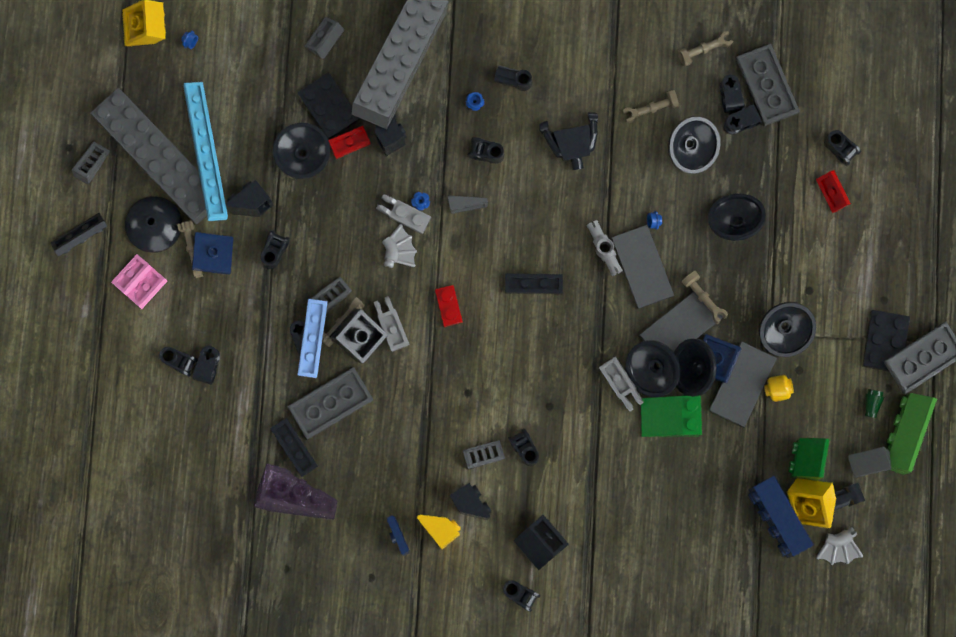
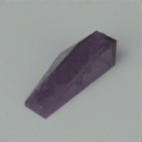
M266 464L257 489L254 507L278 513L335 519L338 502L336 499L320 489H315L308 485L307 481L302 478L299 479L290 474L289 470Z

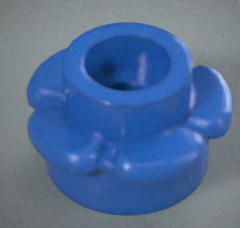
M194 31L184 33L181 39L183 46L192 49L196 45L198 36L195 35Z
M474 92L467 96L466 106L477 111L480 107H483L484 99H482L480 93Z
M417 192L414 194L411 203L417 210H424L430 205L429 196L426 193Z
M657 211L648 213V228L657 230L662 225V216L658 215Z

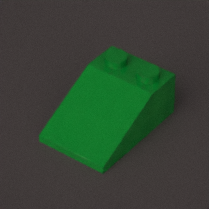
M701 396L642 398V437H700L702 435Z
M799 438L796 442H793L792 453L794 458L793 461H790L788 472L791 473L790 478L815 481L822 479L830 439Z

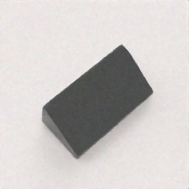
M325 17L304 47L324 59L343 33L344 28L338 22Z
M885 447L849 455L850 465L855 478L892 469L890 451Z

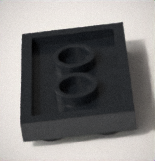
M329 72L297 92L329 140L360 120L359 117L352 115V105Z
M871 310L862 367L889 371L883 361L906 347L910 316Z

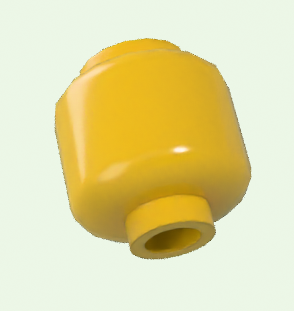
M786 375L770 377L767 381L768 385H764L766 396H770L774 402L787 400L794 393L791 378L788 379Z

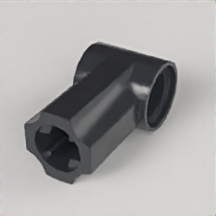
M498 65L494 82L516 87L521 91H527L532 86V76L527 70L519 71ZM522 77H526L529 81L525 84H521L519 82V79Z
M859 482L835 492L836 502L834 511L847 505L852 506L865 501Z

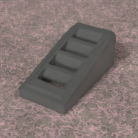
M93 142L73 167V176L89 185L110 151ZM93 151H97L101 156L96 155ZM89 157H91V158H93V159H95V160H97V161L94 162V161L90 160Z
M448 196V203L452 214L488 206L487 198Z
M339 277L311 299L327 301L324 298L326 295L331 301L330 303L327 302L326 313H328L348 296L352 290ZM338 285L343 293L341 294L335 286ZM332 290L337 297L335 298L329 291Z
M500 440L463 450L468 470L505 459ZM493 446H496L498 457L494 456ZM486 448L489 449L491 459H487ZM481 450L484 461H480L477 451ZM470 453H474L476 463H472Z

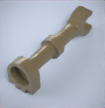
M725 31L716 40L708 43L703 42L691 50L687 51L685 48L678 50V56L683 67L692 64L691 57L701 53L706 54L709 50L718 46H731L733 40L728 42L724 40V37L728 36L729 32Z
M675 90L667 92L668 99L656 103L650 102L649 105L638 109L625 108L623 110L624 114H632V117L626 119V122L632 123L640 115L649 112L655 113L658 109L667 106L672 108L679 107Z
M186 221L177 224L178 230L185 235L186 251L189 252L192 263L194 240L191 231L194 229L193 221ZM193 270L195 278L203 277L202 271Z
M693 271L682 280V284L685 287L690 286L699 297L698 300L701 303L703 302L711 311L713 321L719 324L721 320L717 315H722L725 319L728 313L726 310L717 307L709 298L708 292L702 290L697 284L700 276L696 271Z
M356 297L341 318H337L336 324L327 334L323 332L322 342L326 346L330 347L333 344V340L329 336L354 308L362 310L365 305L361 300Z

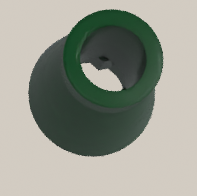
M868 389V393H865V416L877 418L878 411L884 400V392Z

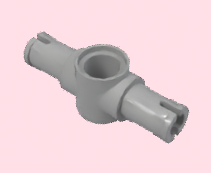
M598 220L593 221V224L592 222L589 223L587 227L594 239L593 243L596 247V254L601 257L603 262H606L612 276L621 273L623 270L615 257L616 253L613 242L608 239L607 235H604ZM600 245H608L610 251L602 252Z

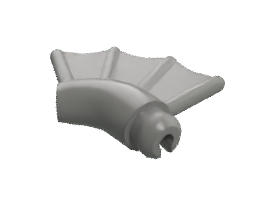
M400 224L390 237L382 241L386 248L384 257L385 267L393 268L394 263L411 267L416 266L414 256L417 250L412 245V236L408 235L404 231L403 225Z
M849 527L837 535L827 533L825 543L816 559H825L833 565L837 562L849 564L855 558H862L863 554L853 541V537L857 535L856 531Z

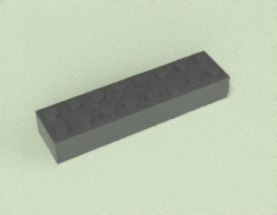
M448 0L406 1L353 102L352 115L382 128H388L447 13Z
M120 88L116 89L91 112L92 116L197 225L207 216L199 171Z

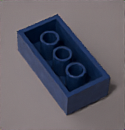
M775 476L749 489L750 494L748 496L753 504H757L759 508L758 514L762 521H766L769 525L768 532L771 537L777 539L779 543L777 547L782 556L786 555L787 558L794 557L813 546L811 539Z

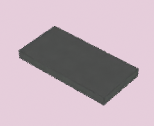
M771 44L736 57L738 66L764 126L800 112Z
M648 225L611 238L638 309L674 297Z
M693 292L639 336L643 341L653 340L661 342L674 352L681 342L687 339H697L716 323L712 319L711 311L703 302L701 303L698 300L699 297ZM717 315L720 320L723 318L722 315Z
M943 322L883 361L903 394H907L956 361V336L948 323Z
M741 342L739 347L742 350L727 384L722 382L709 411L744 428L777 358Z
M352 367L290 404L288 408L308 440L372 402L373 398L355 368Z

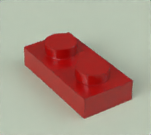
M363 126L328 140L336 159L371 144Z
M834 170L816 179L832 213L851 204Z
M454 285L435 289L444 327L463 323Z

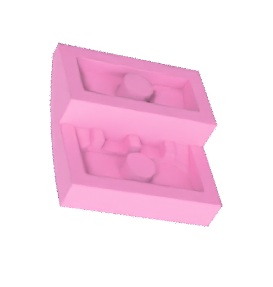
M136 254L111 283L143 309L164 286L167 280Z

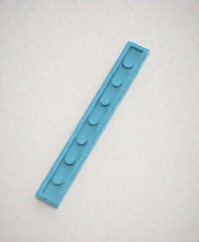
M203 82L184 83L183 88L208 221L227 220L228 214Z

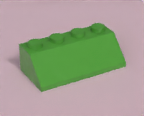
M909 393L906 397H902L899 405L902 408L899 415H896L893 425H895L894 432H891L887 439L891 471L902 475L912 472L937 401L936 398Z

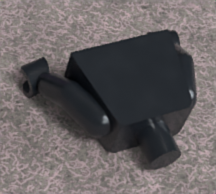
M588 113L589 125L554 132L549 131L548 121L539 124L540 132L543 134L554 155L557 158H562V161L571 159L573 170L583 169L582 157L590 156V152H593L595 149L598 135L597 113Z

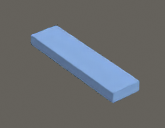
M308 299L298 376L317 378L328 301Z

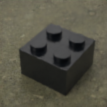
M354 308L329 337L356 362L363 364L388 334L365 312Z

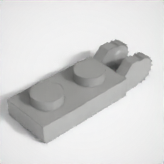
M383 194L382 199L394 205V207L390 211L386 207L378 205L376 208L378 211L420 234L424 233L431 220V216Z
M387 296L385 297V303L390 311L382 313L378 301H375L374 305L382 329L388 334L386 339L393 352L408 346L409 342L396 309L393 308L390 298Z
M613 357L599 367L619 400H622L629 411H632L634 408L626 397L628 394L632 393L639 405L643 403L642 398L636 391L635 385L616 357Z

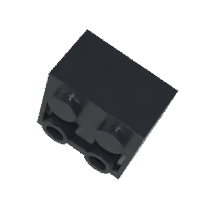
M395 114L387 129L378 125L375 128L376 140L386 156L406 145V132L401 124L397 125Z
M256 180L246 183L242 188L243 190L238 194L234 193L231 195L226 203L232 215L260 217L274 206L271 198Z
M468 483L450 494V498L460 514L484 520L490 519L491 509L486 501L482 503L479 499L481 493L476 485L471 486Z
M544 514L513 540L538 570L569 545Z

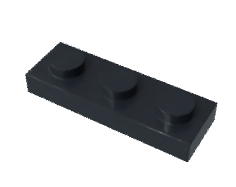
M97 213L50 243L59 257L62 254L68 253L78 244L84 243L94 234L102 232L107 227V224L101 214Z
M505 274V294L562 295L563 274Z
M287 418L270 428L301 477H304L318 467Z

